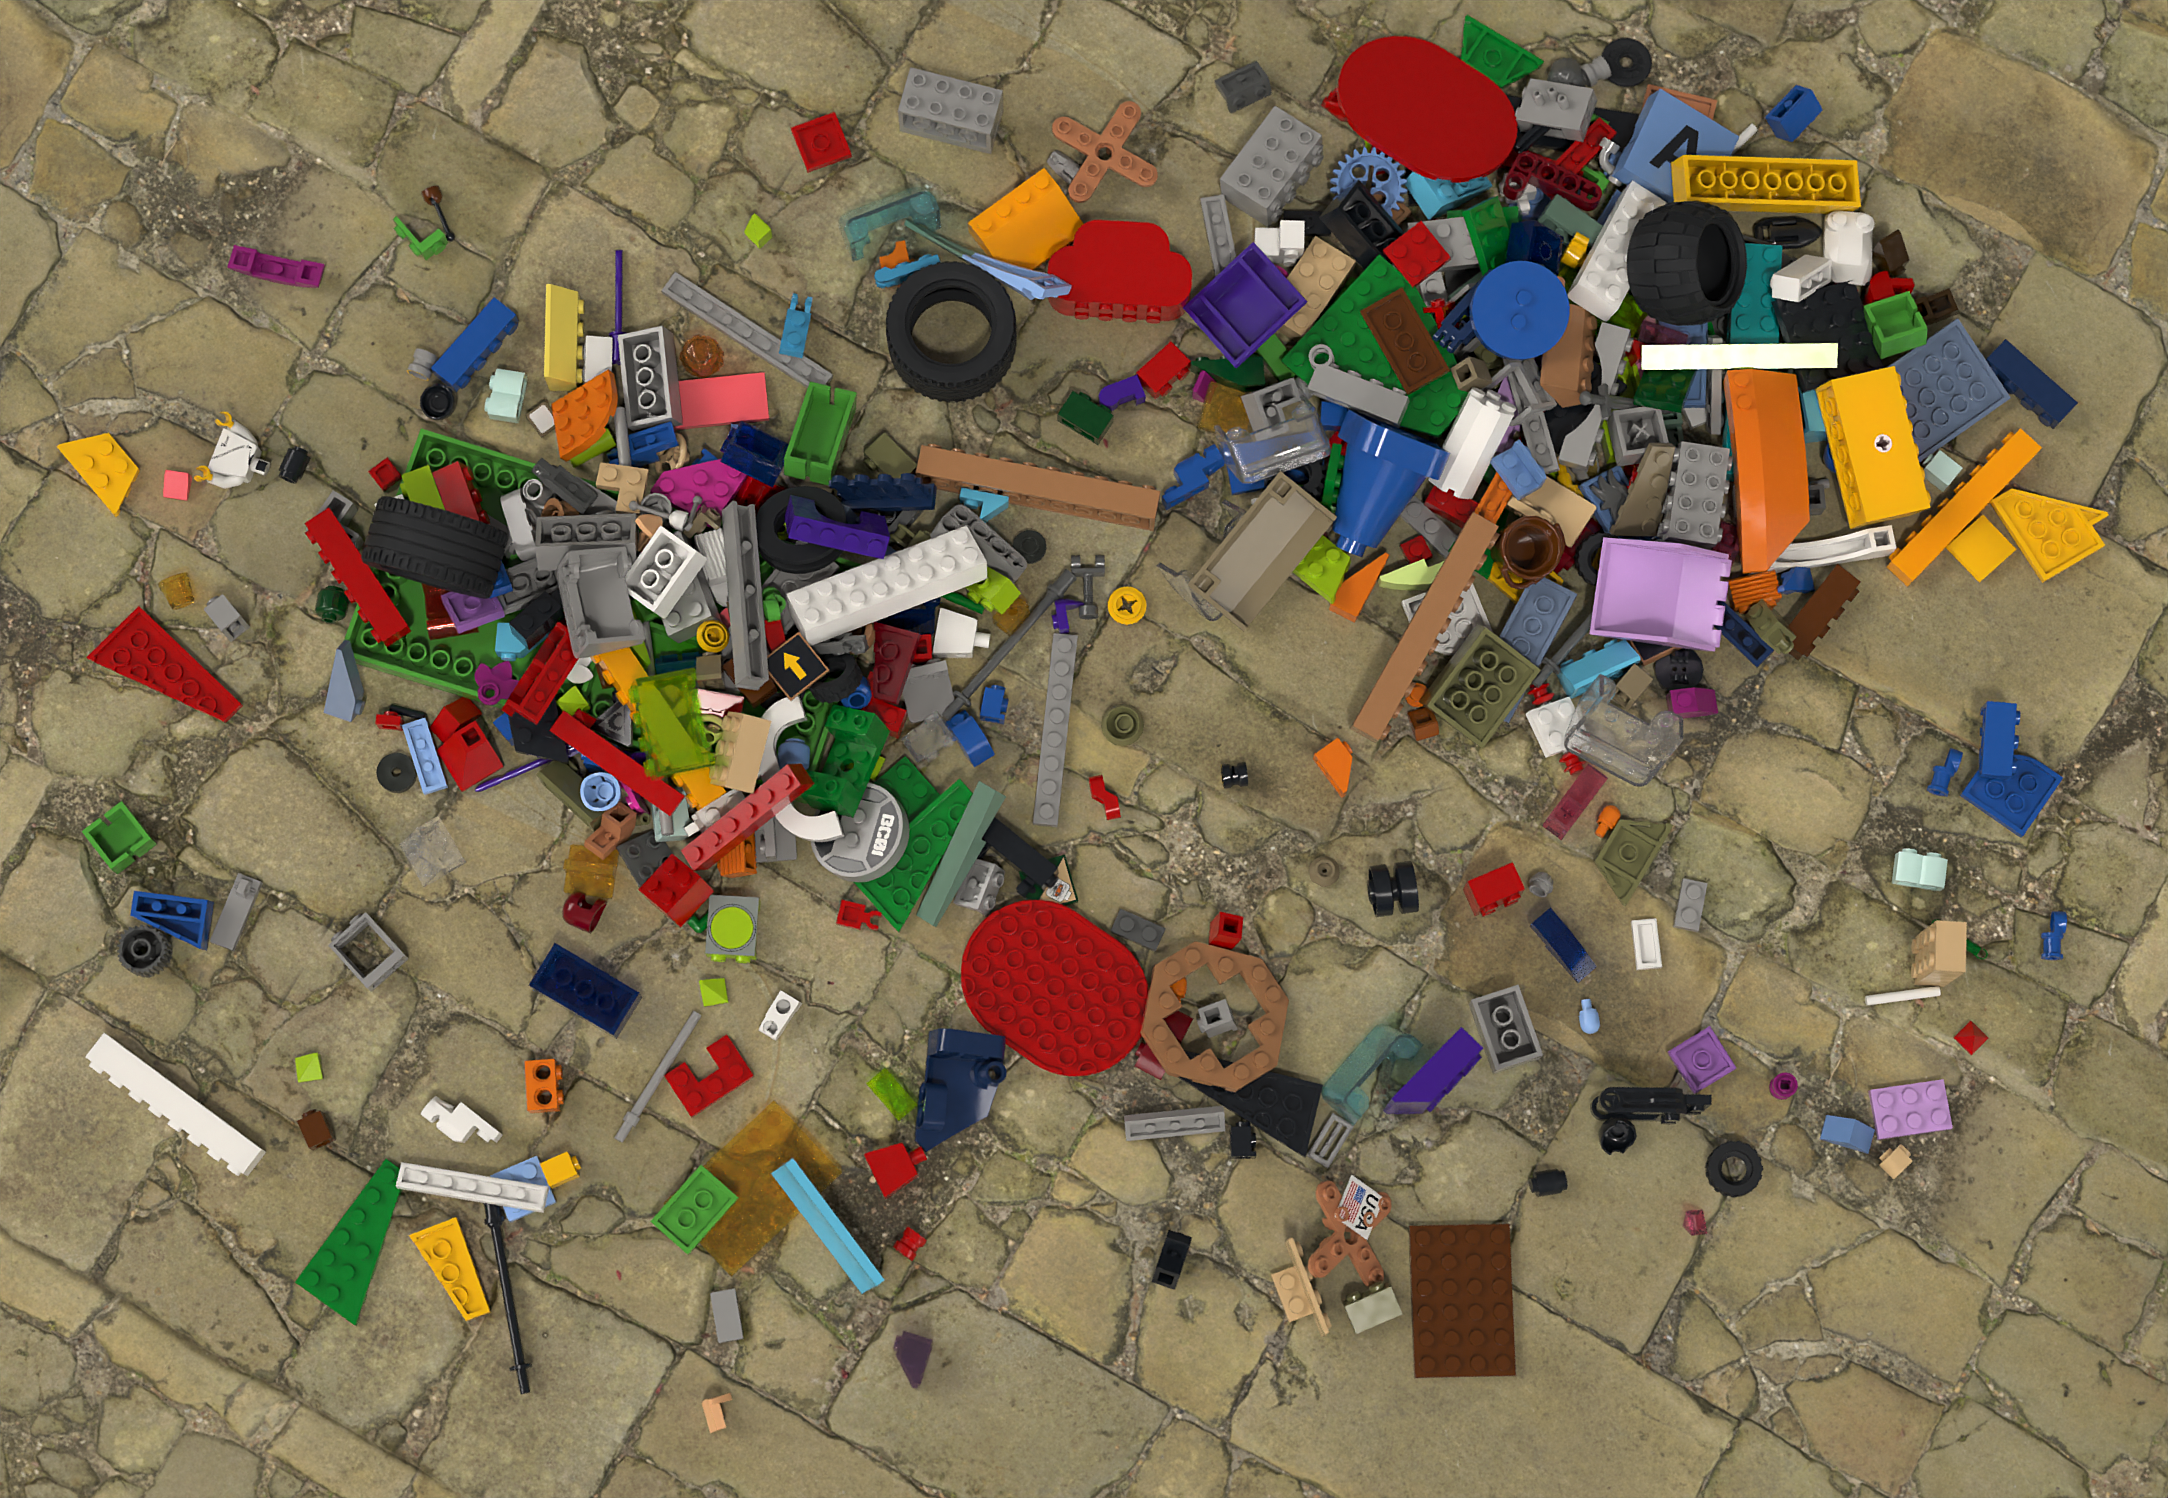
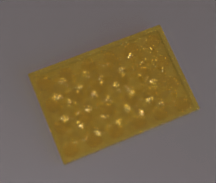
M774 1100L703 1166L739 1198L700 1242L731 1277L800 1214V1211L773 1177L772 1172L793 1158L820 1194L842 1174ZM672 1194L663 1204L665 1205L674 1194Z

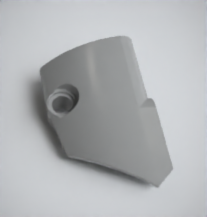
M575 476L598 496L583 515L616 514V500L578 476ZM531 479L525 483L523 488L501 496V504L514 549L518 557L524 562L536 558L537 517L541 516L545 503L551 498H556L559 502L563 501L560 496L537 479ZM540 489L539 495L536 496L537 490Z

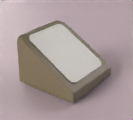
M545 401L526 414L527 420L541 438L555 429L552 410Z

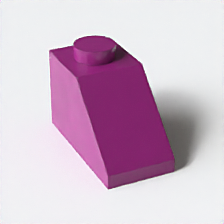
M1692 687L1670 690L1666 696L1669 720L1718 714L1714 689Z

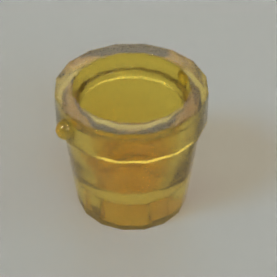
M187 572L173 575L158 583L160 591L163 592L172 610L185 608L195 602L190 584L191 579Z

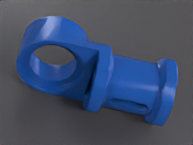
M1950 748L1944 767L1933 766L1932 771L1934 775L1931 785L1927 786V791L1938 796H1948L1949 791L1947 788L1950 778L1954 777L1959 768L1963 755L1962 751Z
M2052 911L2050 932L2041 933V938L2044 939L2041 959H2063L2061 939H2063V933L2065 934L2067 928L2066 912Z

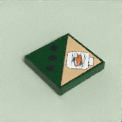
M1065 854L1047 859L1058 868L1059 874L1057 876L1059 880L1051 889L1047 887L1044 891L1035 885L1026 896V900L1052 901L1064 906L1078 903ZM1019 872V876L1022 882L1026 877Z

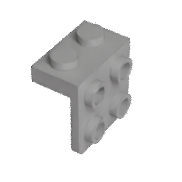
M932 659L927 661L926 665L919 667L912 664L902 692L911 723L943 717L942 714L955 700L946 660Z

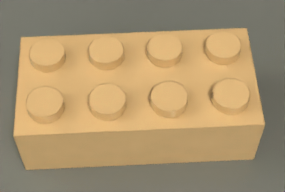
M1315 236L1287 278L1303 295L1307 303L1277 331L1298 343L1325 314L1329 305L1332 304V301L1354 271L1356 260Z
M1936 920L1912 940L1911 952L1915 954V963L1911 965V978H1914V985L1945 987L1966 972L1967 922Z

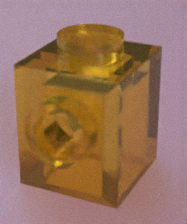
M1018 597L1002 615L997 612L992 617L993 624L1010 637L1029 616V605Z

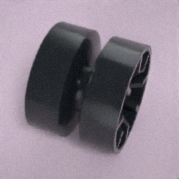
M1412 861L1394 863L1393 877H1390L1386 864L1369 866V880H1367L1368 897L1376 918L1392 916L1394 901H1397L1401 914L1419 911L1418 888Z

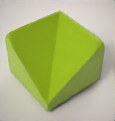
M753 214L744 233L761 249L772 239V231L757 214Z
M573 686L557 701L561 710L568 712L572 716L578 708L585 712L590 709L589 704L576 686Z

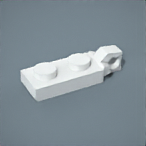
M732 789L701 810L696 811V814L691 816L694 822L683 828L688 837L699 830L701 833L707 830L745 799L743 793Z

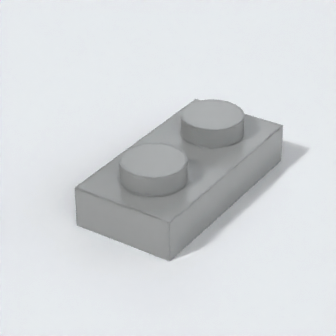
M1682 879L1673 924L1674 928L1693 932L1699 931L1708 883Z

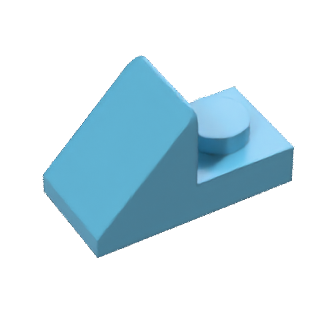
M961 487L960 503L970 509L982 507L980 519L986 523L1008 508L1009 497Z

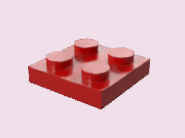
M835 112L791 127L793 138L807 173L852 157Z
M1422 221L1383 250V253L1412 288L1418 286L1451 260L1449 254Z

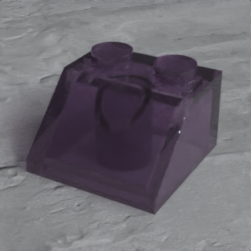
M903 1331L902 1336L897 1335L893 1350L897 1352L896 1357L913 1390L919 1392L934 1342L932 1339Z

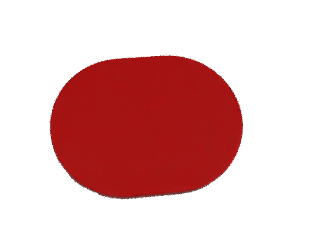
M1408 36L1378 38L1357 48L1347 58L1341 69L1337 84V99L1339 107L1348 119L1347 123L1368 143L1423 177L1437 180V178L1450 180L1452 183L1469 182L1470 179L1481 176L1486 177L1505 163L1514 147L1517 137V121L1513 106L1506 94L1487 76L1434 43Z
M1023 900L996 910L982 921L973 932L962 957L961 986L966 1003L973 1016L990 1034L1005 1036L1007 1046L1041 1069L1069 1077L1097 1074L1122 1061L1134 1049L1142 1037L1140 1032L1144 1021L1149 988L1139 962L1118 940L1069 907L1052 901Z

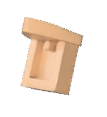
M643 514L635 520V523L642 530L639 533V552L643 551L660 525L662 526L663 520L660 516Z
M731 1393L706 1399L702 1402L710 1433L726 1428L720 1404L733 1400Z

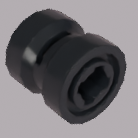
M1240 762L1234 766L1221 764L1224 789L1231 788L1233 785H1239L1240 787L1248 786L1246 762Z

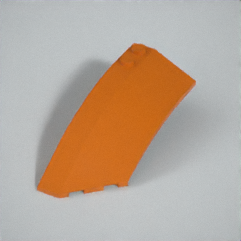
M1758 369L1727 370L1723 385L1733 457L1736 529L1742 574L1767 572L1810 521L1807 461L1796 374Z

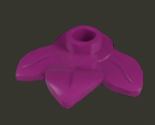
M509 661L499 663L492 669L481 663L476 669L475 681L479 686L478 698L483 704L495 705L501 699L507 700L518 684L519 680L512 679L513 672ZM494 690V696L487 697V691Z

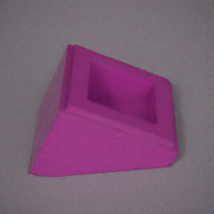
M1202 370L1192 391V397L1195 400L1209 404L1217 383L1206 371Z

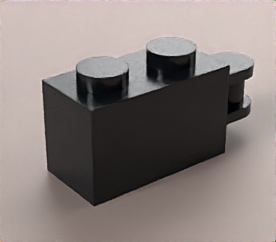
M559 588L551 595L544 591L509 622L512 634L528 650L548 634L557 622H561L565 618Z

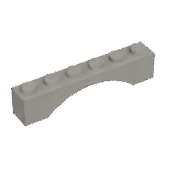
M1602 322L1595 342V349L1601 363L1602 384L1606 383L1608 385L1609 395L1616 396L1619 384L1616 381L1618 375H1623L1627 361L1623 359L1625 353L1631 351L1634 338H1631L1630 329ZM1595 404L1586 420L1565 436L1558 458L1559 464L1588 472L1589 465L1594 466L1597 452H1594L1596 443L1601 444L1605 429L1601 428L1604 420L1608 421L1610 417L1602 418L1600 405Z

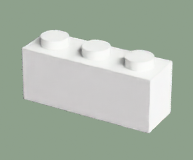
M1805 254L1774 273L1770 281L1772 298L1800 302L1814 293L1816 289L1831 282L1832 259Z

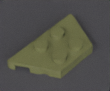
M1623 819L1618 821L1594 863L1623 906L1628 904L1674 825L1670 823L1656 824L1647 821L1633 822L1632 820Z

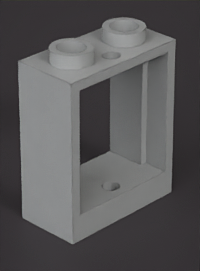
M365 912L363 915H356L344 932L342 930L337 932L331 938L332 942L328 946L364 986L372 992L408 960V957ZM370 925L392 949L393 953L370 974L365 976L341 949Z

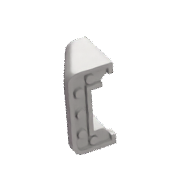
M625 546L568 551L558 565L557 580L575 658H587L639 645L647 637L645 624H642L639 619L634 620L625 580L628 570L631 569L632 561L630 555H627Z

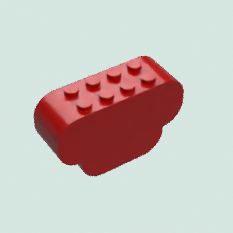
M1091 220L1079 227L1074 236L1073 246H1066L1057 250L1050 258L1048 274L1055 275L1072 286L1069 294L1048 297V300L1053 309L1058 313L1074 316L1079 320L1097 317L1102 321H1111L1115 318L1122 319L1124 322L1146 320V322L1151 324H1157L1160 321H1172L1180 318L1186 312L1183 307L1190 301L1192 269L1184 256L1169 251V238L1166 232L1156 224L1148 222Z

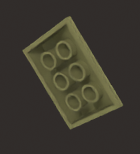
M1476 624L1419 703L1483 749L1541 670L1488 628Z

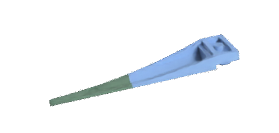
M906 219L904 225L965 262L975 267H980L982 271L989 272V275H993L997 281L1029 300L1058 297L1060 295H1067L1070 292L1072 285L1055 275L1023 268L988 257L951 242Z

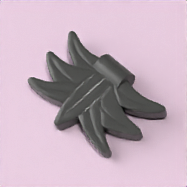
M1609 469L1607 471L1608 483L1602 476H1599L1598 484L1600 489L1592 486L1590 489L1604 502L1600 510L1609 509L1616 523L1619 517L1617 513L1621 504L1624 505L1629 493L1627 492L1626 485H1621L1616 480L1612 469Z

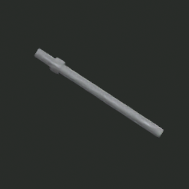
M692 1012L630 1112L627 1111L622 1119L624 1123L614 1137L617 1141L623 1143L632 1127H636L640 1114L700 1020L701 1015L699 1013Z

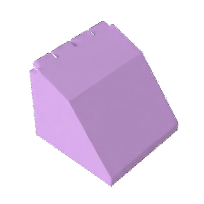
M1603 537L1589 634L1715 652V647H1720L1722 631L1714 630V625L1723 626L1725 606L1717 605V602H1726L1729 582L1721 581V577H1730L1732 560L1728 559L1729 554L1681 543Z

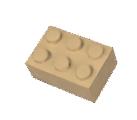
M728 711L727 716L722 721V738L717 742L715 749L717 754L716 762L711 766L709 773L711 778L710 784L753 794L771 721Z

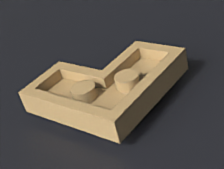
M600 462L596 487L597 489L619 491L615 510L616 514L636 513V517L641 515L640 510L632 511L629 508V503L636 501L641 505L645 497L649 470Z

